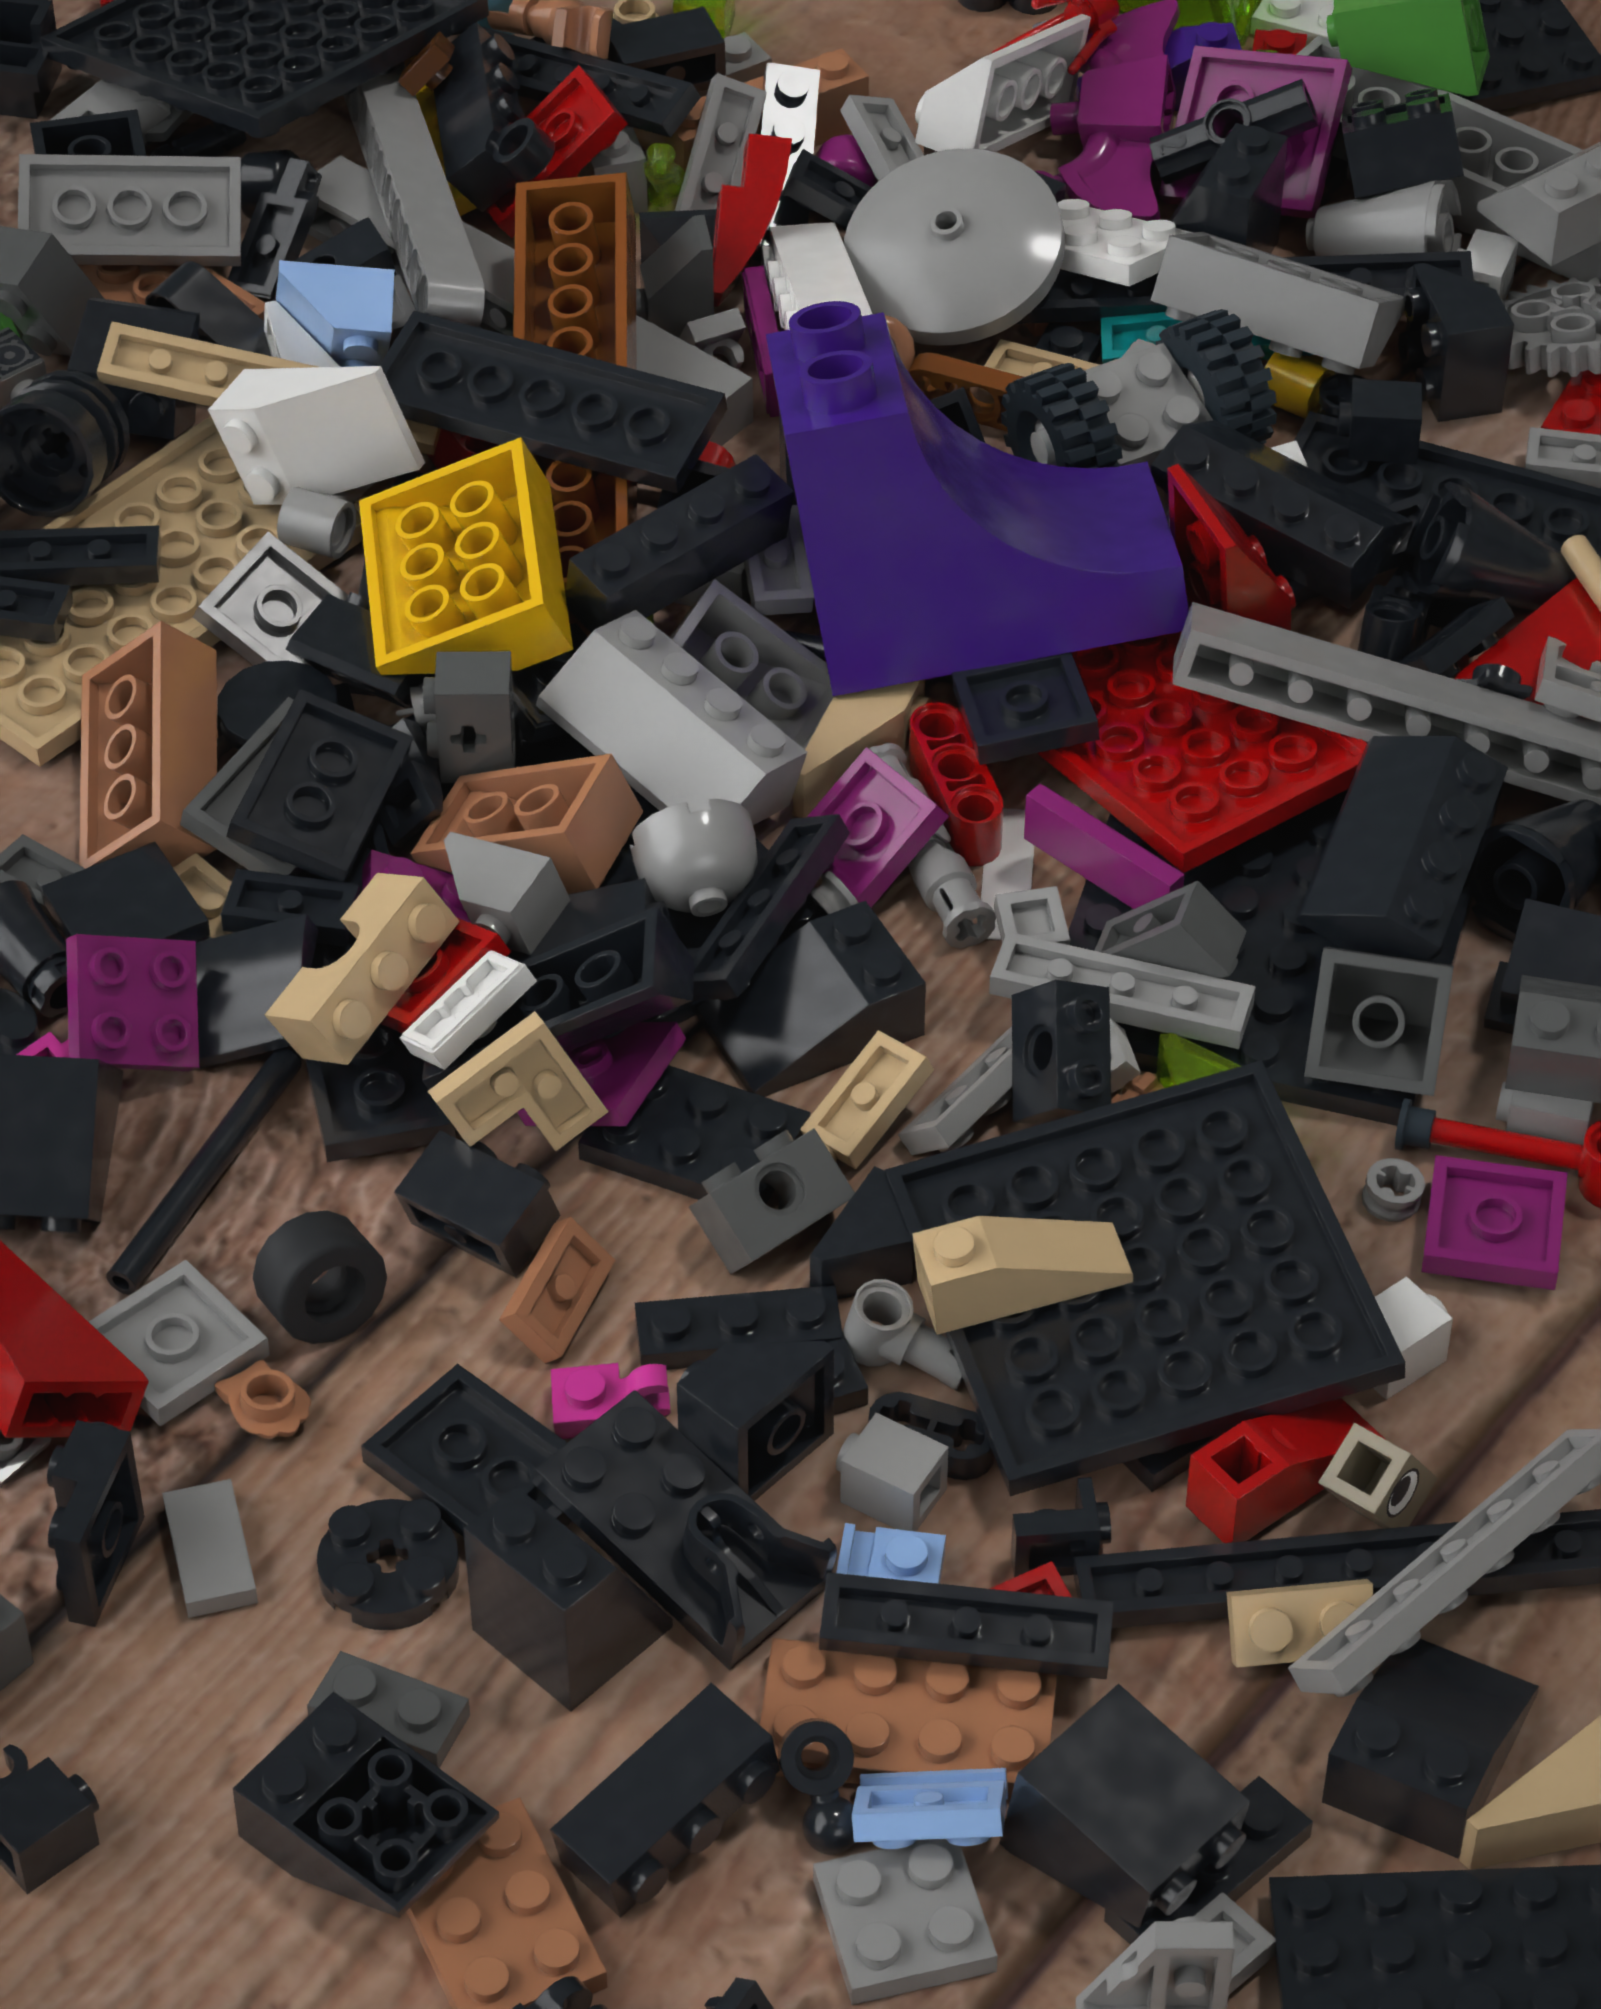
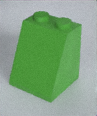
M1334 0V10L1332 15L1327 16L1326 21L1329 43L1331 47L1339 46L1341 59H1347L1351 67L1464 96L1479 94L1490 58L1479 0Z

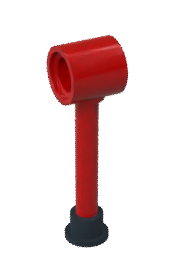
M1404 1098L1396 1131V1150L1402 1151L1404 1145L1429 1149L1431 1143L1578 1170L1579 1190L1582 1196L1592 1205L1601 1208V1120L1588 1128L1585 1133L1584 1144L1581 1145L1437 1118L1435 1110L1412 1106L1411 1099Z

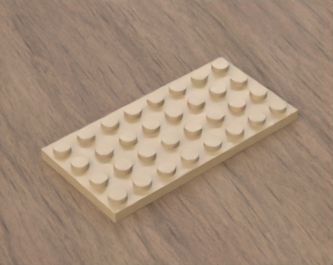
M211 416L82 501L73 511L64 513L42 528L63 529L159 525L162 545L159 583L71 586L73 605L56 643L0 635V739L39 767L81 739L82 675L159 621L165 622L210 647L215 645L221 639L193 618L197 607L267 532H270L278 539L277 522L282 505L253 504ZM363 495L354 503L356 526L346 552L363 541L359 500L366 498ZM286 545L318 571L336 560Z

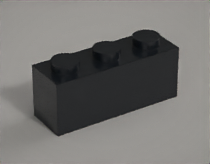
M710 1683L550 1829L561 1863L620 1918L636 1903L643 1904L648 1902L661 1891L667 1882L669 1873L690 1853L697 1854L708 1848L719 1835L723 1823L744 1803H755L770 1789L776 1774L780 1771L772 1735L714 1684Z

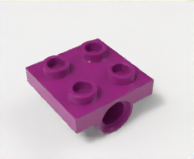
M75 934L66 939L69 1058L100 1059L119 1069L189 1072L199 1068L196 941Z

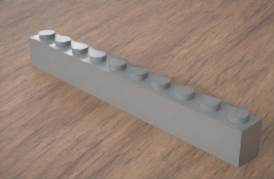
M341 155L317 171L322 175L316 195L319 196V202L308 234L325 242L360 220L369 217L390 250L397 275H401L408 289L369 170ZM462 221L484 282V311L480 328L513 337L515 249ZM636 315L637 370L725 393L728 409L709 441L723 446L753 422L752 377Z

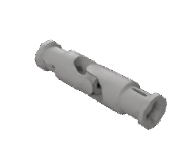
M886 743L869 748L931 800L923 784L918 779L912 778L906 768L907 756L899 745ZM942 824L908 864V869L926 906L931 911L937 912L943 922L942 934L946 942L951 947L961 949L978 945L987 939L995 929L996 915L988 903L980 900L975 891L977 887L976 878L964 857L954 852L949 843L951 837L944 824ZM977 918V924H974L972 920Z

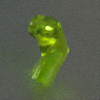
M655 143L650 145L646 151L647 161L643 163V170L651 183L648 190L650 201L655 206L665 207L679 197L685 171L681 166L674 163L676 151L671 145Z

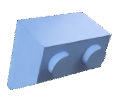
M279 260L276 301L340 367L379 366L389 351L392 333L395 270Z

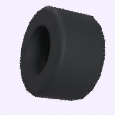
M326 1210L306 1212L286 1221L271 1234L257 1255L252 1278L257 1297L286 1331L295 1339L317 1344L334 1342L355 1332L373 1315L383 1299L387 1273L383 1257L346 1216ZM327 1271V1273L322 1278H320L317 1282L313 1283V1281L317 1279L323 1272Z

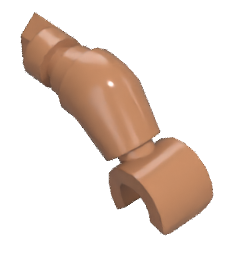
M513 0L508 13L489 11V16H487L488 24L494 30L531 37L536 36L542 38L546 44L571 49L601 59H608L613 9L585 5L579 0Z

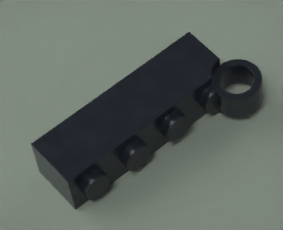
M476 22L451 42L455 48L448 63L453 69L433 90L446 179L481 212H484L515 188L516 183L529 181L540 174L554 155L555 142L532 119L525 118L519 103L517 90L520 89V85L514 73L513 60L515 55L513 50L503 37L496 33L491 36Z

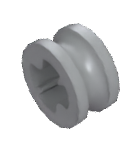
M826 871L821 875L822 884L817 888L813 887L808 894V897L813 900L815 906L819 905L827 915L858 903L849 889L830 871Z
M1399 1158L1379 1160L1369 1168L1366 1175V1184L1362 1191V1203L1366 1210L1378 1219L1385 1221L1408 1219L1418 1211L1421 1204V1197L1425 1189L1424 1176L1417 1167ZM1392 1184L1396 1192H1404V1195L1395 1196L1391 1188L1383 1187V1185Z

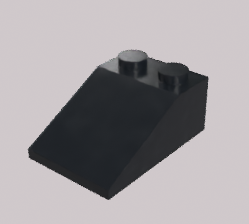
M865 900L809 921L767 954L751 977L748 988L738 998L727 1001H720L718 999L706 1000L697 1007V1017L747 1091L765 1097L853 1063L878 1030L901 1043L925 1035L926 982Z
M1419 1639L1407 1650L1390 1655L1374 1674L1372 1681L1357 1697L1328 1755L1322 1803L1445 1854L1459 1858L1466 1821L1483 1808L1534 1703L1539 1686Z

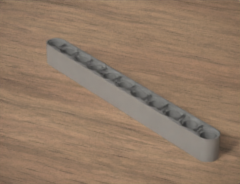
M404 62L396 65L392 72L376 76L357 86L356 91L345 95L344 99L416 311L479 327L484 311L485 292L483 278L416 95L413 97L398 82L401 72L405 67Z

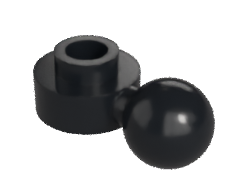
M819 1718L802 1720L794 1724L784 1734L778 1749L779 1766L785 1778L794 1788L803 1793L810 1794L811 1804L804 1814L802 1823L803 1833L811 1847L823 1854H840L849 1850L856 1843L853 1838L852 1810L854 1805L847 1799L840 1797L838 1789L851 1774L854 1764L853 1748L846 1734L834 1723ZM812 1742L823 1743L828 1751L825 1763L818 1768L806 1767L801 1759L804 1747Z

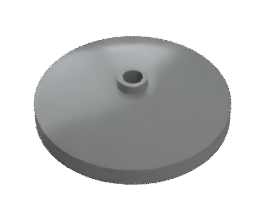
M952 149L916 158L896 168L878 181L867 192L853 212L845 233L844 246L873 314L884 312V315L898 319L908 328L916 343L937 346L958 345L982 340L1008 329L1027 316L1044 299L1056 281L1062 266L1065 252V231L1060 210L1052 191L1044 180L1031 168L1012 157L993 151Z

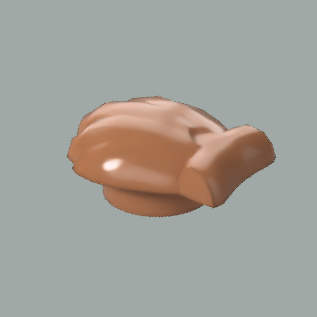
M264 1359L255 1362L234 1376L218 1381L214 1385L218 1396L230 1405L238 1425L248 1434L256 1435L260 1438L273 1439L276 1436H294L298 1431L299 1424L305 1422L309 1416L311 1399L307 1392L283 1372L271 1370Z

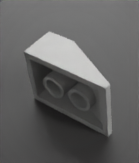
M714 579L686 613L669 638L805 750L834 697L832 695L826 662Z

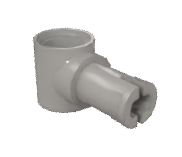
M874 1279L864 1283L855 1294L842 1331L843 1338H845L855 1361L866 1366H882L891 1361L901 1366L906 1361L957 1391L963 1377L949 1341L940 1334L936 1335L934 1329L924 1325L926 1319L913 1312V1301L908 1292L899 1284L889 1280ZM872 1321L879 1322V1323L883 1324L884 1326L875 1324V1323H873Z

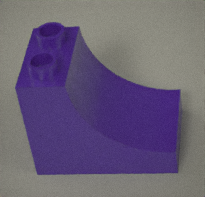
M844 301L822 302L807 306L794 313L789 319L790 330L766 334L833 696L951 675L952 672L1016 663L1182 632L1189 613L1183 565L1147 461L1119 467H1060L1020 458L978 440L958 427L938 410L916 385L902 363L891 339L884 312L861 316L860 308L853 303Z

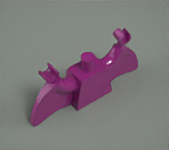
M1176 0L1155 2L1119 15L1113 21L1117 31L1104 39L1079 70V72L1084 73L1082 75L1080 100L1051 104L1050 122L1053 135L1079 134L1083 151L1077 158L1059 167L1057 175L1052 176L1040 170L1036 172L1065 183L1066 194L1070 199L1086 200L1089 202V207L1104 211L1111 209L1127 210L1132 213L1133 218L1145 221L1160 220L1158 203L1152 186L1156 164L1149 144L1151 137L1173 129L1176 90L1168 54L1165 55V48L1180 15L1179 5ZM1094 33L1087 34L1086 43Z

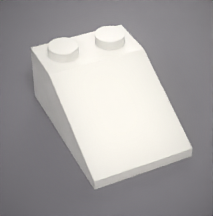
M381 366L244 369L208 409L254 505H282L287 494L295 487L321 494L334 495L420 470L425 464Z

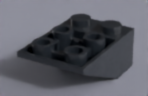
M335 1692L330 1694L233 1787L239 1837L291 1876L398 1918L499 1819V1811Z

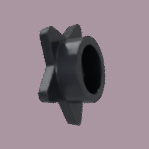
M1482 664L1473 670L1472 679H1455L1523 700L1530 697L1533 690L1531 686L1521 684V676L1518 672L1500 664Z

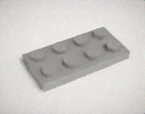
M19 154L18 229L52 233L77 265L181 266L187 261H192L201 266H241V157Z

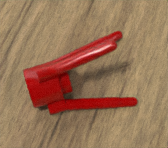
M1032 0L1031 6L1034 9L1050 7L1068 2V5L1062 14L1007 42L992 53L1075 16L1084 14L1091 17L1088 34H1094L1068 66V73L1075 75L1104 39L1117 31L1113 21L1119 15L1120 7L1118 0Z

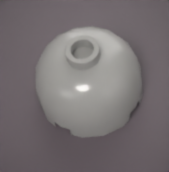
M708 799L710 810L695 812L689 811L687 802L679 803L650 815L635 827L632 833L635 845H630L635 870L639 879L645 878L655 901H664L667 908L676 911L692 913L699 917L711 916L723 911L728 903L734 900L749 884L754 876L758 862L755 832L749 811L737 802L724 799Z

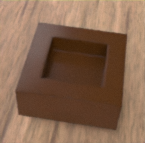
M439 31L419 54L403 68L398 82L413 97L424 85L432 91L452 71L453 67L448 61L451 59L455 46Z

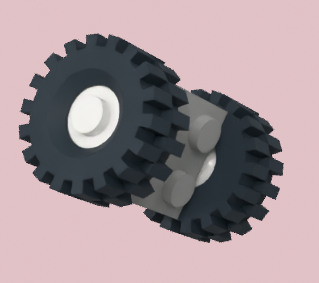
M1214 310L1167 327L1159 334L1161 340L1156 341L1155 346L1087 370L1082 368L1075 369L1074 364L1066 363L1009 383L1005 388L1007 394L1003 395L1001 402L1007 410L1001 413L1002 424L1008 430V434L1004 435L1006 447H1011L1014 456L1033 462L1075 468L1119 467L1146 461L1151 466L1152 462L1183 424L1216 420L1261 444L1267 443L1266 440L1271 438L1274 433L1270 425L1275 424L1277 419V413L1271 408L1272 404L1277 403L1276 393L1269 389L1268 381L1273 380L1270 368L1264 369L1261 358L1265 355L1260 345L1254 346L1251 341L1254 334L1248 326L1240 328L1241 319L1235 314L1228 315V310Z

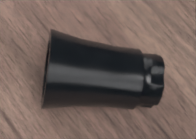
M19 880L0 883V975L11 984L24 1000L31 1005H35L43 1016L53 1018L60 1013L68 1012L66 941L47 917L27 883Z

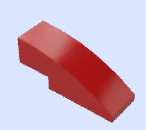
M749 133L744 147L741 186L721 185L717 199L713 240L715 307H719L742 278L744 268L749 267L761 246L772 222L787 175L793 138Z

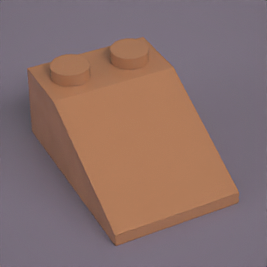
M612 753L459 776L443 801V811L430 822L412 850L411 855L418 864L452 872L443 840L449 832H454L551 857L567 893L574 894L597 889L602 885L616 857L627 843L628 837L641 817L643 810Z

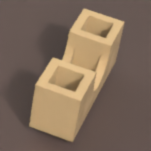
M376 873L340 919L357 939L354 945L340 959L326 967L317 969L302 967L266 1012V1018L302 1059L348 1065L460 922L424 877Z

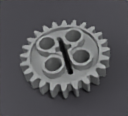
M1571 277L1568 282L1561 284L1554 280H1548L1547 287L1544 288L1530 284L1526 285L1527 293L1510 291L1508 292V300L1501 299L1514 323L1508 369L1526 366V374H1533L1544 369L1547 370L1548 377H1553L1560 371L1569 372L1572 377H1577L1581 371L1590 370L1594 374H1601V284L1599 277H1594L1588 282L1579 281L1576 277Z

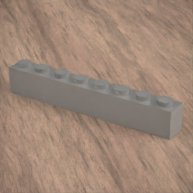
M1195 602L1191 604L1174 654L1173 685L1367 742L1373 736H1457L1507 766L1508 770L1503 782L1567 801L1588 799L1601 805V722L1581 716L1576 718L1561 717L1537 703Z

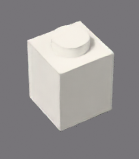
M1407 1276L1375 1296L1405 1360L1404 1379L1374 1387L1386 1400L1447 1360L1453 1318L1448 1314L1445 1306L1439 1299L1423 1292Z

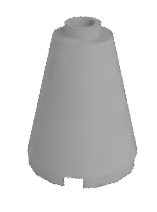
M1435 180L1417 186L1319 207L1315 218H1309L1306 225L1307 248L1309 251H1315V256L1457 251L1461 248V233H1454L1452 216H1461L1457 188L1452 180Z

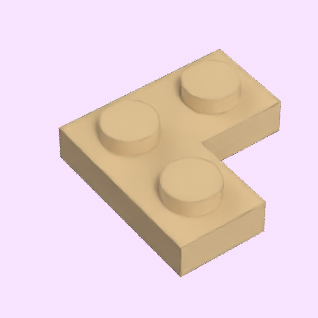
M535 1011L428 1090L434 1101L469 1147L522 1108H524L555 1151L608 1113L606 1107Z

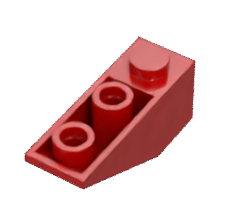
M1342 1398L1284 1415L1270 1414L1242 1421L1190 1455L1185 1506L1223 1543L1247 1541L1325 1489L1318 1482L1354 1423L1383 1439L1385 1438Z

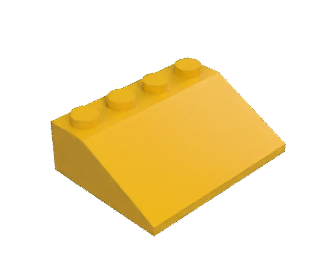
M521 437L359 500L375 664L381 675L434 674L437 652L511 651L512 671H519L573 650L550 483Z

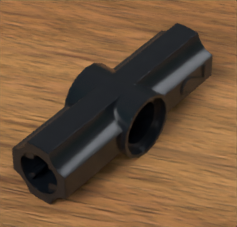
M1302 79L1243 102L1231 98L1220 100L1209 108L1205 117L1151 137L1150 149L1164 183L1168 185L1203 171L1224 141L1226 134L1236 123L1258 126L1266 131L1288 136V138L1318 127L1316 110Z

